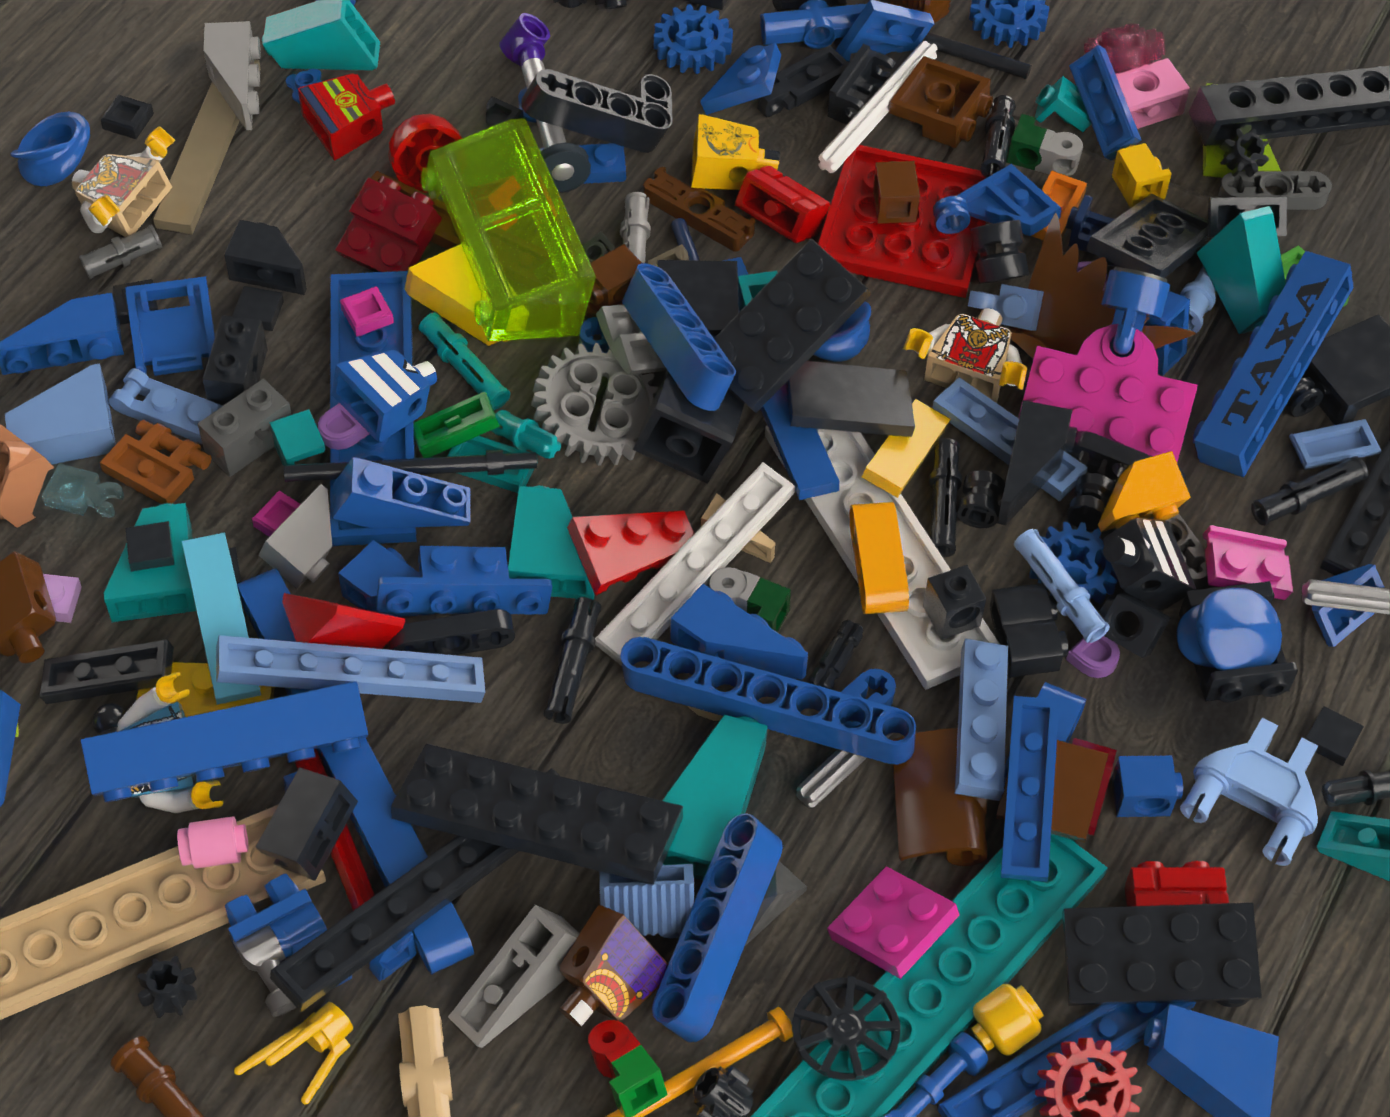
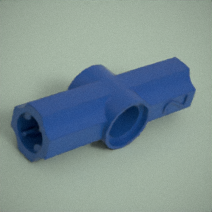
M809 0L795 11L761 14L760 26L763 45L804 41L812 49L825 48L831 45L835 38L845 37L867 4L829 7L823 0Z

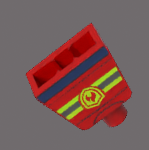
M353 73L298 88L302 116L334 161L381 134L383 131L381 110L395 104L393 92L387 83L369 90L361 78Z

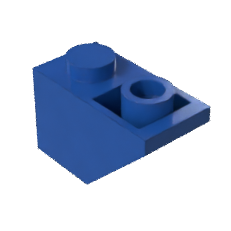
M373 540L338 575L344 598L358 608L377 612L376 597L380 577H420V572L409 566L402 555L395 549H386ZM384 613V614H388V615H392V616H397V617H406V616L431 615V614H435V613H400V614H398V613Z

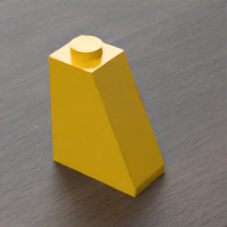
M476 237L408 268L404 290L410 297L486 345L490 346L501 340L503 342L510 341L521 333L528 309Z

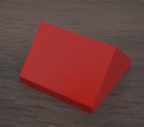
M288 593L283 595L282 602L296 642L382 649L405 624V618Z

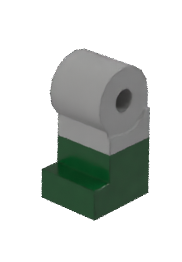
M1021 114L1011 140L1006 163L1049 175L1051 171L1066 176L1073 175L1078 168L1083 150L1081 139L1073 133H1055V131L1035 126V117Z
M731 567L715 571L710 578L709 588L727 594L735 605L749 614L760 616L771 629L778 633L790 611L791 589Z

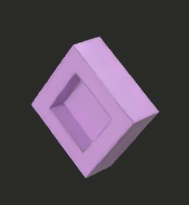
M43 574L56 621L71 623L82 588L79 578Z

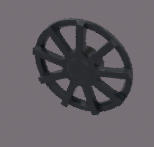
M854 976L831 979L822 983L819 981L802 997L795 1008L792 1021V1035L796 1049L812 1069L826 1077L842 1081H855L870 1077L882 1070L890 1062L899 1044L900 1021L893 1004L887 998V994L869 983L857 980ZM846 988L844 1008H838L827 991ZM855 989L873 997L858 1011L853 1009ZM818 996L829 1010L830 1016L805 1009ZM879 1005L884 1008L889 1018V1021H865V1017ZM801 1020L825 1026V1030L802 1039L800 1030ZM890 1031L891 1040L888 1049L886 1050L866 1036L867 1032ZM828 1040L832 1046L821 1065L811 1057L806 1049ZM861 1044L880 1058L876 1064L865 1070H862L857 1048ZM839 1050L848 1051L853 1073L830 1070Z

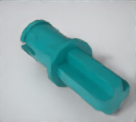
M500 410L495 414L499 425L503 428L498 427L491 431L497 436H502L512 441L517 449L522 451L530 450L547 459L554 458L555 453L560 451L561 443L557 441L556 435L539 428L536 421L528 418L523 420L507 410Z

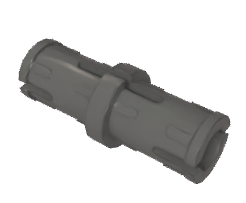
M149 225L147 228L122 239L118 236L110 239V244L85 255H80L79 258L88 277L92 279L94 276L122 265L125 268L131 265V260L163 247L153 225Z

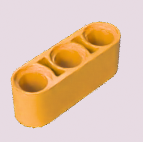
M894 502L850 505V532L863 614L908 611V581Z

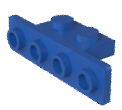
M420 546L418 555L420 577H380L378 581L376 611L379 613L469 614L500 609L510 614L548 613L552 593V581L550 579L509 578L505 547Z

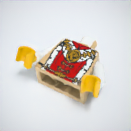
M160 126L148 135L145 140L147 147L142 153L127 156L107 154L100 159L90 172L81 169L74 174L72 187L82 204L80 208L81 215L92 232L102 233L106 228H109L124 237L136 233L171 190L172 185L160 162L166 156L167 148L174 143L175 139Z
M993 309L981 310L978 319L965 314L957 315L951 324H944L929 333L918 328H912L909 331L903 349L906 351L914 350L921 359H925L926 355H928L925 381L948 388L960 377L996 403L1000 387L1004 386V384L1018 386L1020 390H1023L1027 367L1022 364L1018 349L1010 344L1012 332L1000 326L1003 321L1002 316Z

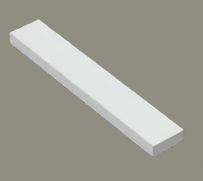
M762 462L595 638V645L622 666L621 649L627 641L636 637H647L657 640L671 625V617L702 584L708 586L714 572L725 568L795 493V485Z

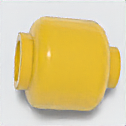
M1002 984L974 1005L973 1014L977 1024L970 1029L987 1052L995 1047L1001 1054L1010 1056L1040 1034L1041 1024L1039 1020L1044 1015L1022 985L1015 989L1009 984Z

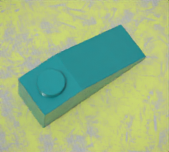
M1331 811L1317 845L1318 851L1390 881V819Z

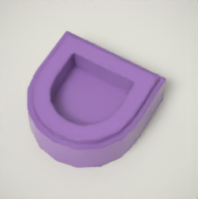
M340 403L325 412L318 422V430L324 444L331 449H347L369 435L367 430Z
M1105 636L1093 643H1087L1083 637L1068 652L1066 660L1089 677L1102 678L1114 672L1119 661L1120 651L1118 645Z

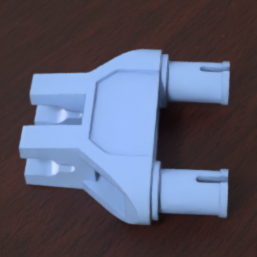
M1261 718L1248 743L1219 750L1204 757L1197 763L1193 770L1196 782L1185 801L1181 804L1180 810L1189 819L1196 805H1199L1198 812L1193 821L1204 823L1207 821L1209 813L1219 795L1222 794L1278 824L1268 843L1264 846L1263 854L1269 861H1272L1277 849L1281 847L1282 851L1275 864L1286 866L1290 864L1302 837L1312 834L1317 827L1316 804L1305 772L1318 745L1301 738L1289 762L1286 763L1266 752L1278 725Z

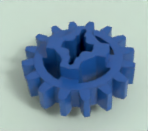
M972 0L969 20L973 21V31L982 30L981 38L983 40L989 37L994 38V45L996 46L1001 41H1006L1009 48L1013 47L1014 41H1019L1020 44L1026 46L1028 37L1037 41L1040 32H1045L1049 6L1045 5L1046 0Z
M687 4L686 11L681 12L680 9L674 7L672 16L663 13L661 15V23H655L653 47L657 50V58L659 60L667 58L668 68L674 67L677 64L680 65L681 73H684L687 68H693L695 74H699L700 67L704 66L709 71H713L714 62L724 64L725 56L732 53L733 29L729 28V20L727 18L719 20L718 10L709 14L706 13V6L704 5L697 11L693 10L691 4Z
M1063 522L1061 532L1050 526L1047 529L1046 537H1040L1061 562L1075 583L1088 591L1090 599H1093L1098 604H1102L1106 593L1113 595L1118 579L1111 562L1107 561L1104 557V544L1100 539V529L1097 528L1092 533L1086 532V524L1083 522L1080 523L1078 530H1072L1068 522ZM1101 564L1103 570L1101 576L1097 574L1099 570L1097 565ZM1031 568L1029 577L1031 579H1038L1037 584L1043 583Z

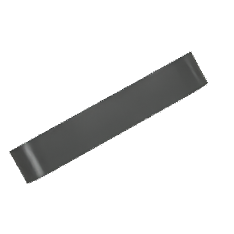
M1240 171L1235 177L1230 172L1222 179L1218 197H1287V210H1316L1322 208L1327 203L1332 184L1327 176L1315 171H1258L1250 178L1246 175L1245 171ZM1277 186L1284 191V194H1270L1265 187Z

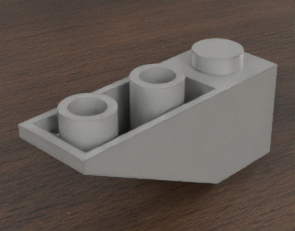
M250 21L205 23L204 55L209 78L245 129L252 130L253 114H259L258 92L253 91L254 87H260L259 65L254 64V60L261 59L259 37L252 36Z

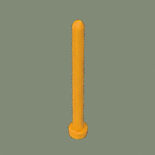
M780 1007L767 1013V1022L666 1080L664 1084L668 1095L633 1117H644L695 1086L699 1077L710 1068L718 1069L721 1066L725 1069L778 1037L783 1042L792 1038V1024ZM617 1109L616 1111L610 1113L609 1115H607V1116H605V1117H624V1116H623V1114L620 1112V1110Z

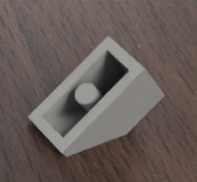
M320 484L265 541L259 553V556L272 568H276L280 575L297 589L307 578L312 583L315 582L330 564L325 560L332 548L327 488Z

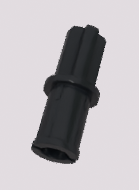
M1363 770L1355 777L1326 782L1321 789L1325 804L1334 807L1364 802V804L1370 806L1376 804L1378 800L1390 798V770L1378 773Z

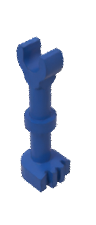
M960 1032L949 1044L948 1052L950 1057L930 1076L923 1075L915 1083L916 1090L896 1109L884 1117H916L929 1103L935 1105L944 1097L943 1090L962 1071H967L969 1075L977 1076L986 1067L988 1056L985 1050L972 1036L965 1032Z

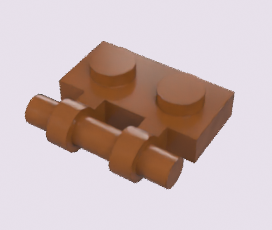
M141 420L136 427V434L142 438L138 441L125 434L100 461L102 472L160 504H173L194 480L192 469L186 466L195 465L205 470L210 465L212 457L203 452L201 446L190 439L183 441L172 435L170 428L160 423L152 424L146 420ZM165 449L172 454L168 457L157 450Z

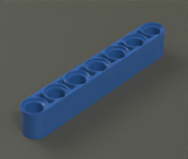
M647 637L632 638L621 649L620 657L625 683L637 692L721 716L750 717L760 724L767 725L769 730L888 764L897 765L905 763L914 753L916 723L914 718L902 709ZM640 661H647L651 663L643 668H636L633 666L634 664ZM680 673H689L692 675L690 678L685 680H679L674 678L676 675ZM721 685H731L735 687L727 692H721L716 690V688ZM766 696L776 699L775 702L770 704L758 702L760 698ZM808 708L819 711L818 714L813 716H805L800 712ZM852 720L862 725L853 729L843 726V723ZM890 733H900L904 735L905 738L899 741H893L888 739L886 735Z

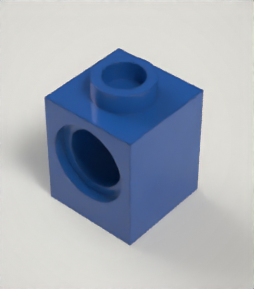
M1172 755L1118 757L1111 777L1117 817L1170 816L1176 800L1182 799L1183 796L1182 775L1180 772H1175Z

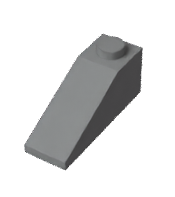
M535 905L448 1018L476 1046L483 1048L564 981L565 977L560 973V964L580 933L562 916Z

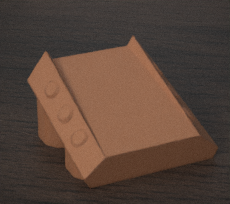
M1 424L0 519L7 520L18 528L36 518L32 514L46 474L54 467L44 456Z

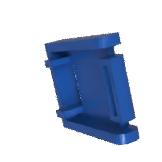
M206 276L125 287L136 369L147 374L146 366L153 365L154 376L202 370V358L210 356L215 340ZM188 296L190 306L150 311L149 301Z

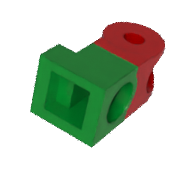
M606 1020L592 1028L588 1037V1043L596 1067L603 1076L613 1078V1080L609 1081L617 1108L624 1117H633L668 1095L660 1068L626 1025L620 1021Z

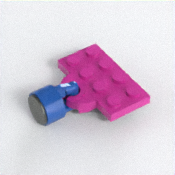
M1115 267L1114 270H1110L1101 305L1116 310L1112 325L1093 332L1084 340L1077 355L1037 346L1023 400L1071 409L1072 415L1069 426L1077 428L1076 434L1081 431L1092 432L1151 456L1172 451L1176 462H1178L1198 385L1157 375L1158 356L1153 343L1142 332L1146 317L1162 319L1170 288L1167 279L1122 267Z

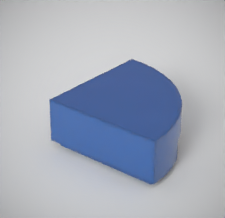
M409 932L370 961L369 969L379 981L387 978L416 956L417 952L413 933Z

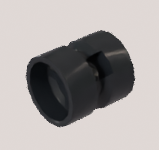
M1020 220L999 222L970 229L973 250L980 253L981 256L976 261L979 284L1029 275L1026 253L1019 251V246L1024 242ZM1001 243L1004 252L996 254V244Z

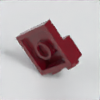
M381 176L378 182L368 177L349 210L354 217L336 247V252L340 256L374 272L408 271L409 267L418 264L442 220L433 207L434 201L417 191H414L411 197L401 193L402 187L387 177Z

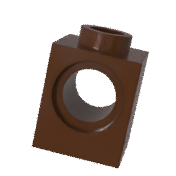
M914 161L876 162L873 194L878 224L916 222L920 193Z
M625 244L585 266L586 284L584 285V291L593 305H600L601 307L623 305L622 299L638 264L642 263Z

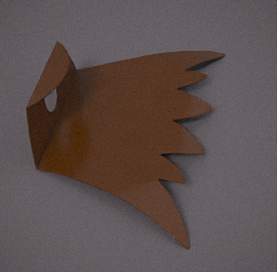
M1057 213L1054 214L1048 226L1028 289L1044 291L1037 329L1033 331L1016 327L1009 328L1012 332L1011 339L1033 359L1037 346L1077 355L1084 340L1093 332L1112 325L1116 311L1101 305L1107 274L1106 258L1102 257L1094 260L1077 272L1079 259L1078 245L1074 244L1063 256ZM1148 317L1145 318L1144 324L1149 320ZM1143 326L1142 332L1153 343L1155 349L1196 334V332L1169 326Z

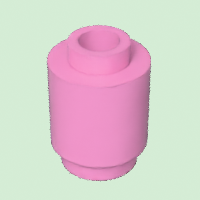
M234 816L190 822L188 828L178 829V850L183 866L193 865L195 869L239 863L241 861V853L248 852L249 849L245 824L237 825Z

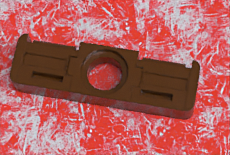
M666 167L658 168L654 172V180L648 178L643 184V193L646 194V198L649 197L650 204L676 219H685L688 226L732 251H739L755 234L754 217L748 220L725 207V201L705 189L691 188L667 174ZM695 204H702L707 206L709 210L702 214H696L690 211L689 207Z

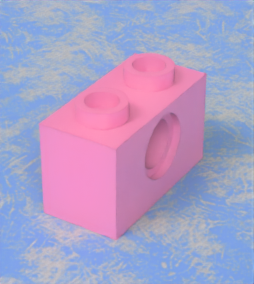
M1168 58L1153 63H1146L1141 67L1122 73H1115L1137 129L1184 113L1190 87Z

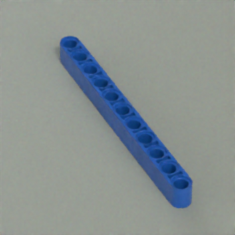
M274 568L238 583L237 587L241 604L258 638L296 642L282 602L284 593L290 594L279 571ZM284 687L287 695L312 691L311 689ZM366 738L359 739L360 748L334 753L332 746L318 748L317 752L328 776L340 780L358 801L350 819L386 888L428 858L411 824L392 819L391 805L396 795ZM452 902L411 931L414 935L416 949L431 975L474 955L471 940Z

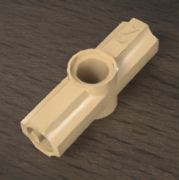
M426 1005L409 1007L405 1012L398 1014L403 1063H399L404 1107L408 1109V1117H451L449 1101L453 1100L448 1056L444 1057V1038L439 1008H430Z

